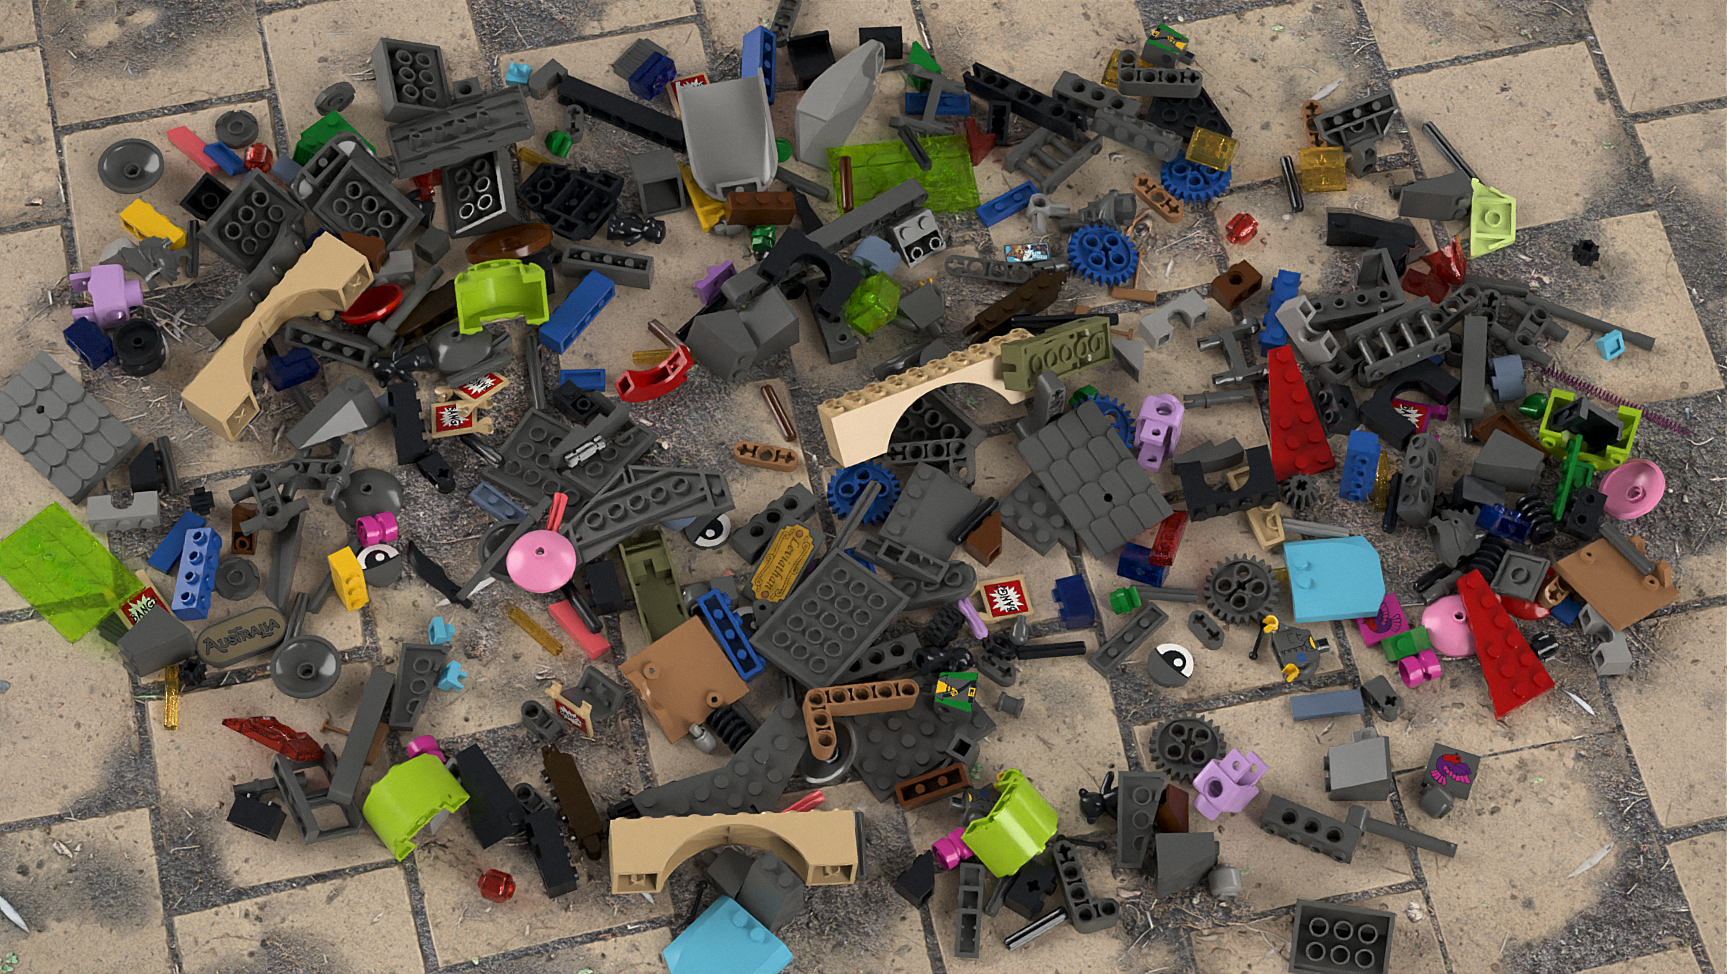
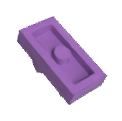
M726 260L720 266L708 267V276L704 280L695 282L694 289L699 294L703 304L707 305L719 293H723L721 291L722 284L737 274L732 262Z

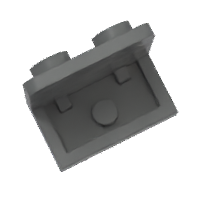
M590 665L586 667L578 685L561 691L560 695L581 708L583 700L592 705L590 720L597 721L615 715L628 690Z

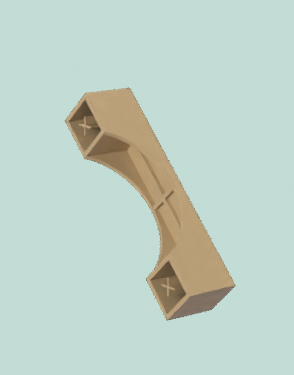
M326 231L320 237H317L312 247L300 256L297 264L285 273L282 281L271 289L267 298L256 306L252 315L242 322L241 327L227 339L222 349L215 352L207 366L200 369L192 383L185 386L181 397L189 415L232 443L260 411L253 394L251 381L253 366L263 344L278 329L296 317L325 310L346 312L374 280L367 257Z
M1024 328L1013 329L1008 335L992 337L989 339V342L984 344H973L969 346L968 350L952 352L944 359H934L920 368H910L906 371L907 373L891 375L883 382L870 383L859 391H848L843 397L825 400L823 404L817 406L831 456L844 468L886 453L891 433L905 410L925 393L943 385L962 382L984 385L993 389L995 393L1011 405L1035 396V389L1026 392L1005 390L1003 372H1016V366L1014 364L1002 363L1000 345L1014 340L1029 339L1035 336Z
M838 808L833 811L814 809L809 812L790 810L785 813L766 811L761 814L742 812L737 815L717 813L712 816L693 814L688 817L669 815L664 818L644 816L639 819L620 817L610 820L608 844L612 894L661 892L669 875L683 861L701 851L728 845L753 847L766 852L772 850L801 877L805 886L854 884L858 856L853 810Z

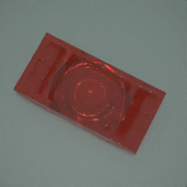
M254 715L226 718L222 721V725L295 761L324 757L325 752L307 732L296 733L292 728L279 723L274 716Z

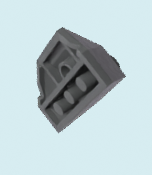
M1391 88L1314 117V121L1321 139L1341 151L1347 152L1351 150L1353 145L1367 138L1372 141L1384 138L1399 107Z

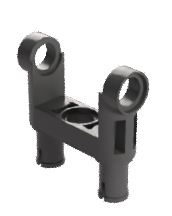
M905 63L904 73L911 75V78L932 83L922 121L904 116L900 118L891 117L889 126L898 129L899 126L907 125L912 131L927 135L936 133L951 138L955 124L941 122L935 118L939 98L944 91L963 96L966 83L947 79V76L944 74L925 70L917 64Z
M1256 317L1246 318L1238 326L1218 330L1215 335L1197 338V346L1200 348V352L1219 347L1230 371L1212 374V383L1215 384V389L1230 384L1239 386L1259 380L1263 383H1269L1267 363L1247 368L1236 341L1251 338V335L1256 334L1260 330L1261 326Z

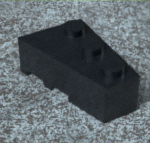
M414 381L387 385L388 407L398 466L414 464L424 458L425 453H429L427 439L423 440L422 433L426 432L424 419L419 417V413L422 412L421 401L416 398Z
M551 807L523 816L526 838L549 899L577 890L576 881L580 880L576 867H571L569 861L572 859L568 846L563 844L562 839H564L560 825L557 826Z

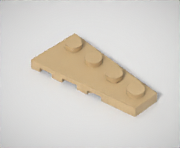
M1249 466L1226 473V479L1232 491L1240 489L1247 482L1250 474ZM1277 502L1272 505H1263L1243 511L1263 551L1281 546L1285 542Z

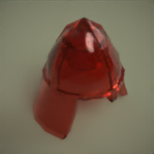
M1459 234L1454 235L1452 242L1439 251L1425 257H1419L1440 280L1452 285H1461L1466 276L1467 263L1461 247Z

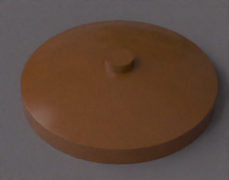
M526 223L492 232L474 241L466 248L467 260L473 265L500 259L520 260L549 244L553 239L552 229L550 225L545 223Z

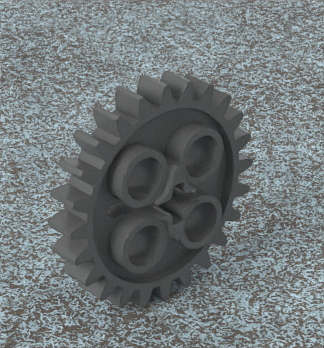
M1244 553L1242 559H1239L1237 554H1234V560L1232 561L1226 556L1225 564L1217 561L1218 569L1210 568L1212 576L1206 575V582L1208 583L1204 584V590L1207 591L1204 593V597L1208 600L1206 602L1207 607H1213L1211 609L1213 615L1219 613V621L1226 617L1228 625L1235 620L1237 627L1240 626L1241 621H1245L1246 626H1249L1252 619L1257 624L1258 616L1265 619V611L1273 612L1271 604L1277 605L1278 603L1276 597L1280 596V592L1277 589L1279 581L1275 580L1277 578L1276 572L1270 573L1272 571L1271 565L1264 567V559L1257 563L1256 555H1253L1248 560L1246 553ZM1242 572L1249 574L1243 578L1238 576ZM1223 586L1230 587L1228 591H1221L1220 589ZM1258 588L1264 590L1260 594L1253 593V591ZM1242 602L1245 603V606L1237 608L1235 604Z
M1183 711L1182 717H1179L1174 712L1172 720L1165 716L1164 723L1158 722L1157 729H1153V737H1150L1149 753H1152L1151 761H1157L1155 769L1163 768L1162 772H1167L1166 775L1170 773L1171 781L1179 777L1180 784L1183 783L1184 779H1188L1189 784H1192L1193 778L1199 775L1211 759L1223 760L1222 758L1226 756L1225 749L1227 743L1224 742V733L1218 734L1220 726L1212 727L1213 719L1205 722L1204 714L1200 718H1196L1195 711H1193L1191 717L1187 716L1186 711ZM1192 730L1193 734L1188 761L1186 765H1183L1188 731ZM1175 733H1180V734H1182L1183 736L1177 737V736H1174L1173 734H1175ZM1202 737L1205 738L1206 741H1199L1196 738ZM1169 754H1177L1179 757L1173 758ZM1194 758H1199V759H1201L1202 761H1201V762H1196V761H1194L1193 759H1194Z

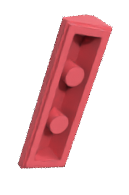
M181 126L167 131L168 140L205 172L214 176L223 169L203 152L207 144L188 128Z
M568 599L548 607L551 617L593 661L611 648V645L600 633H591Z

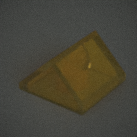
M1196 126L1185 159L1226 172L1240 147V142L1237 139Z

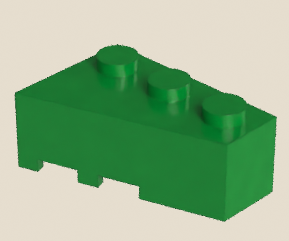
M335 110L300 133L301 139L305 135L314 137L318 143L324 146L339 131L344 132L348 130L351 133L358 134L368 148L377 156L376 149Z

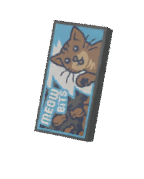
M1048 242L1004 245L1006 262L1022 263L1026 266H1031L1032 263L1050 260Z

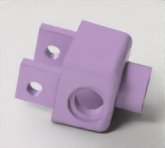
M120 264L91 266V272L70 274L73 292L88 291L93 298L94 307L72 309L76 327L97 324L100 330L118 327L123 322L130 320L129 307L143 305L140 279L126 280L123 267Z
M1159 394L1156 397L1152 395L1147 396L1137 418L1134 448L1140 451L1137 461L1143 469L1156 473L1159 471L1163 458H1173L1181 435L1184 406L1175 396L1170 394Z
M1233 748L1223 760L1211 759L1193 781L1194 787L1200 792L1193 801L1194 806L1212 821L1223 811L1231 813L1241 812L1260 792L1254 784L1269 767L1254 751H1250L1245 757L1237 748ZM1254 764H1256L1258 767L1256 773L1252 772V766Z

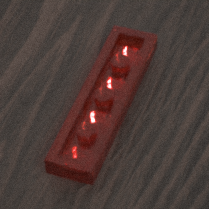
M1173 510L1174 513L1162 520L1149 555V564L1160 567L1173 565L1189 520L1188 511Z

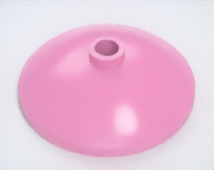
M1642 458L1627 460L1621 466L1610 469L1599 485L1598 492L1608 496L1603 510L1611 517L1621 520L1634 519L1648 513L1657 505L1664 493L1665 478L1661 469L1650 460Z
M549 530L532 531L522 535L509 549L506 558L507 571L512 581L526 591L534 593L551 592L565 585L572 577L576 568L575 550L568 539L557 532ZM538 552H544L542 555H537Z
M1450 594L1441 596L1430 603L1423 613L1421 626L1425 625L1432 648L1443 655L1456 658L1476 654L1474 637L1469 629V620L1466 610L1463 608L1460 595ZM1455 616H1459L1462 619H1456Z

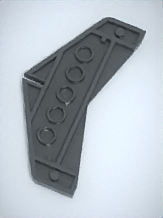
M628 465L632 478V483H630L627 472L622 467L559 532V534L568 539L575 550L576 568L573 574L580 571L645 524L720 514L736 509L726 477L718 470Z
M792 697L788 698L775 709L725 767L641 791L633 796L631 801L642 817L650 816L652 818H664L669 815L688 817L693 814L712 816L717 813L737 815L742 812L754 814L751 810L752 807H754L758 814L766 811L773 812L810 742L803 713Z

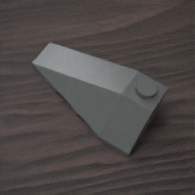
M354 374L335 387L285 435V439L300 452L325 444L326 440L337 436L343 438L347 436V433L356 430L360 432L368 430L383 420L385 414L371 389Z

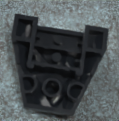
M541 162L516 191V195L545 224L550 225L555 234L573 242L581 241V239L591 240L609 219L610 213H614L616 210V199L621 194L625 181L623 177L607 170L600 169L599 173L588 172L587 168L580 167L579 171L568 170L567 165Z

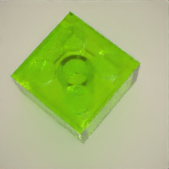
M880 271L875 276H870L866 282L857 286L851 295L846 323L864 337H867L894 319L897 313L901 285L883 271Z

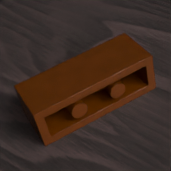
M792 191L728 192L723 209L727 226L791 225L796 205Z
M963 762L894 785L900 806L905 811L960 794L966 788H974L968 767Z

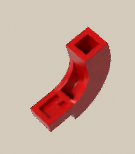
M679 345L660 365L645 371L626 370L614 385L621 400L624 402L649 401L673 391L688 379L685 373L694 364V361L687 347Z

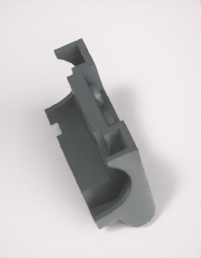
M348 130L344 132L339 131L287 186L289 188L288 194L336 238L340 234L312 209L348 161L361 157L390 184L397 177L396 171L380 160L358 134L351 133Z

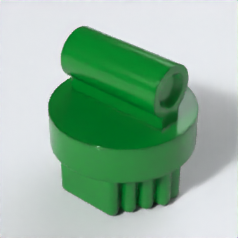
M559 130L549 132L544 141L550 153L564 159L574 142L569 135Z
M775 138L778 163L785 162L792 155V145L785 138Z
M775 225L755 227L751 235V249L753 251L763 253L764 250L775 245Z
M1090 384L1081 387L1073 393L1068 404L1079 406V399L1082 398L1086 401L1088 395L1095 400L1098 390Z
M1536 392L1524 399L1523 404L1520 405L1519 412L1526 414L1531 419L1539 420L1544 417L1549 399L1543 393Z
M1136 586L1127 589L1121 587L1117 591L1109 593V600L1116 615L1132 612L1133 608L1142 606Z

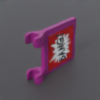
M1394 398L1391 403L1398 413L1416 425V434L1426 433L1431 416L1440 421H1446L1448 417V407L1445 405L1431 406ZM1432 434L1439 442L1440 437L1438 435Z

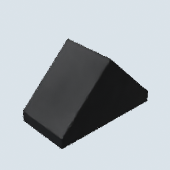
M990 99L985 143L1007 145L1011 120L1010 101Z

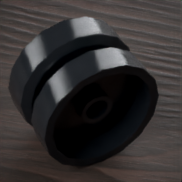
M133 318L123 322L115 330L112 344L118 364L124 372L133 376H146L162 367L166 360V348L161 331L153 321L145 318Z

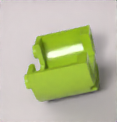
M517 259L486 261L468 267L467 273L464 275L459 273L455 278L460 334L472 335L478 331H483L480 321L492 322L499 318L513 319L519 315H524L527 324L539 325L549 321L545 272L540 266L532 262L528 266L522 264V260Z
M1553 388L1540 426L1539 439L1542 446L1550 454L1563 462L1568 454L1565 450L1567 442L1575 435L1567 430L1561 433L1550 431L1551 413L1573 402L1575 393ZM1620 405L1616 418L1623 421L1621 440L1611 446L1607 445V448L1595 454L1586 453L1587 443L1582 440L1577 460L1594 465L1593 472L1614 469L1624 464L1629 457L1642 410Z
M423 753L401 765L396 764L392 766L382 780L375 782L371 786V792L364 803L362 815L394 857L401 862L417 847L411 838L443 808L454 813L470 796L438 756Z
M1015 768L1007 769L997 783L996 787L1003 794L989 815L985 818L973 820L961 836V839L997 878L1005 875H1014L1019 867L1034 855L1041 854L1046 848L1045 843L1057 831V811L1029 780Z

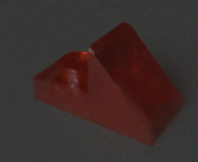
M975 118L966 119V136L974 167L978 166L995 147L996 134L982 135L981 127L976 126Z
M433 169V172L412 177L416 188L421 192V200L433 201L432 197L435 196L433 187L443 183L441 171Z
M1431 267L1428 275L1409 268L1401 284L1403 291L1421 298L1428 295L1431 302L1436 304L1441 303L1445 299L1450 289V285L1434 267Z

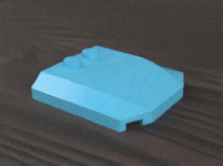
M1364 536L1283 542L1282 548L1292 592L1295 623L1377 617L1380 605L1385 597V586L1379 554Z
M723 894L663 950V956L670 974H778L793 960L792 953L781 940L732 898Z

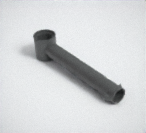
M434 264L384 324L377 321L372 326L367 338L388 350L397 338L396 329L444 274L442 268Z
M1359 805L1350 806L1345 821L1346 824L1363 830L1362 836L1366 831L1454 858L1458 844L1370 818V811Z

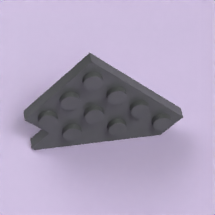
M1033 472L990 514L992 516L996 511L1001 513V526L1043 557L1058 542L1072 553L1076 550L1073 528Z

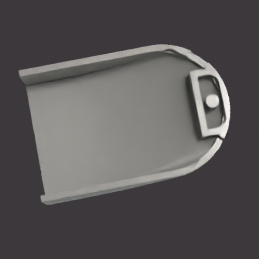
M873 39L869 40L829 67L807 89L795 108L796 117L794 125H796L794 138H796L797 161L824 172H829L875 93L877 86L873 84L879 74L882 73L885 58L883 43Z
M762 67L758 68V76L683 89H681L680 81L675 82L690 167L699 188L712 199L725 203L728 192H765L775 178L778 167V153Z

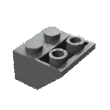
M917 207L883 226L892 248L898 251L901 259L909 268L947 248L930 208Z

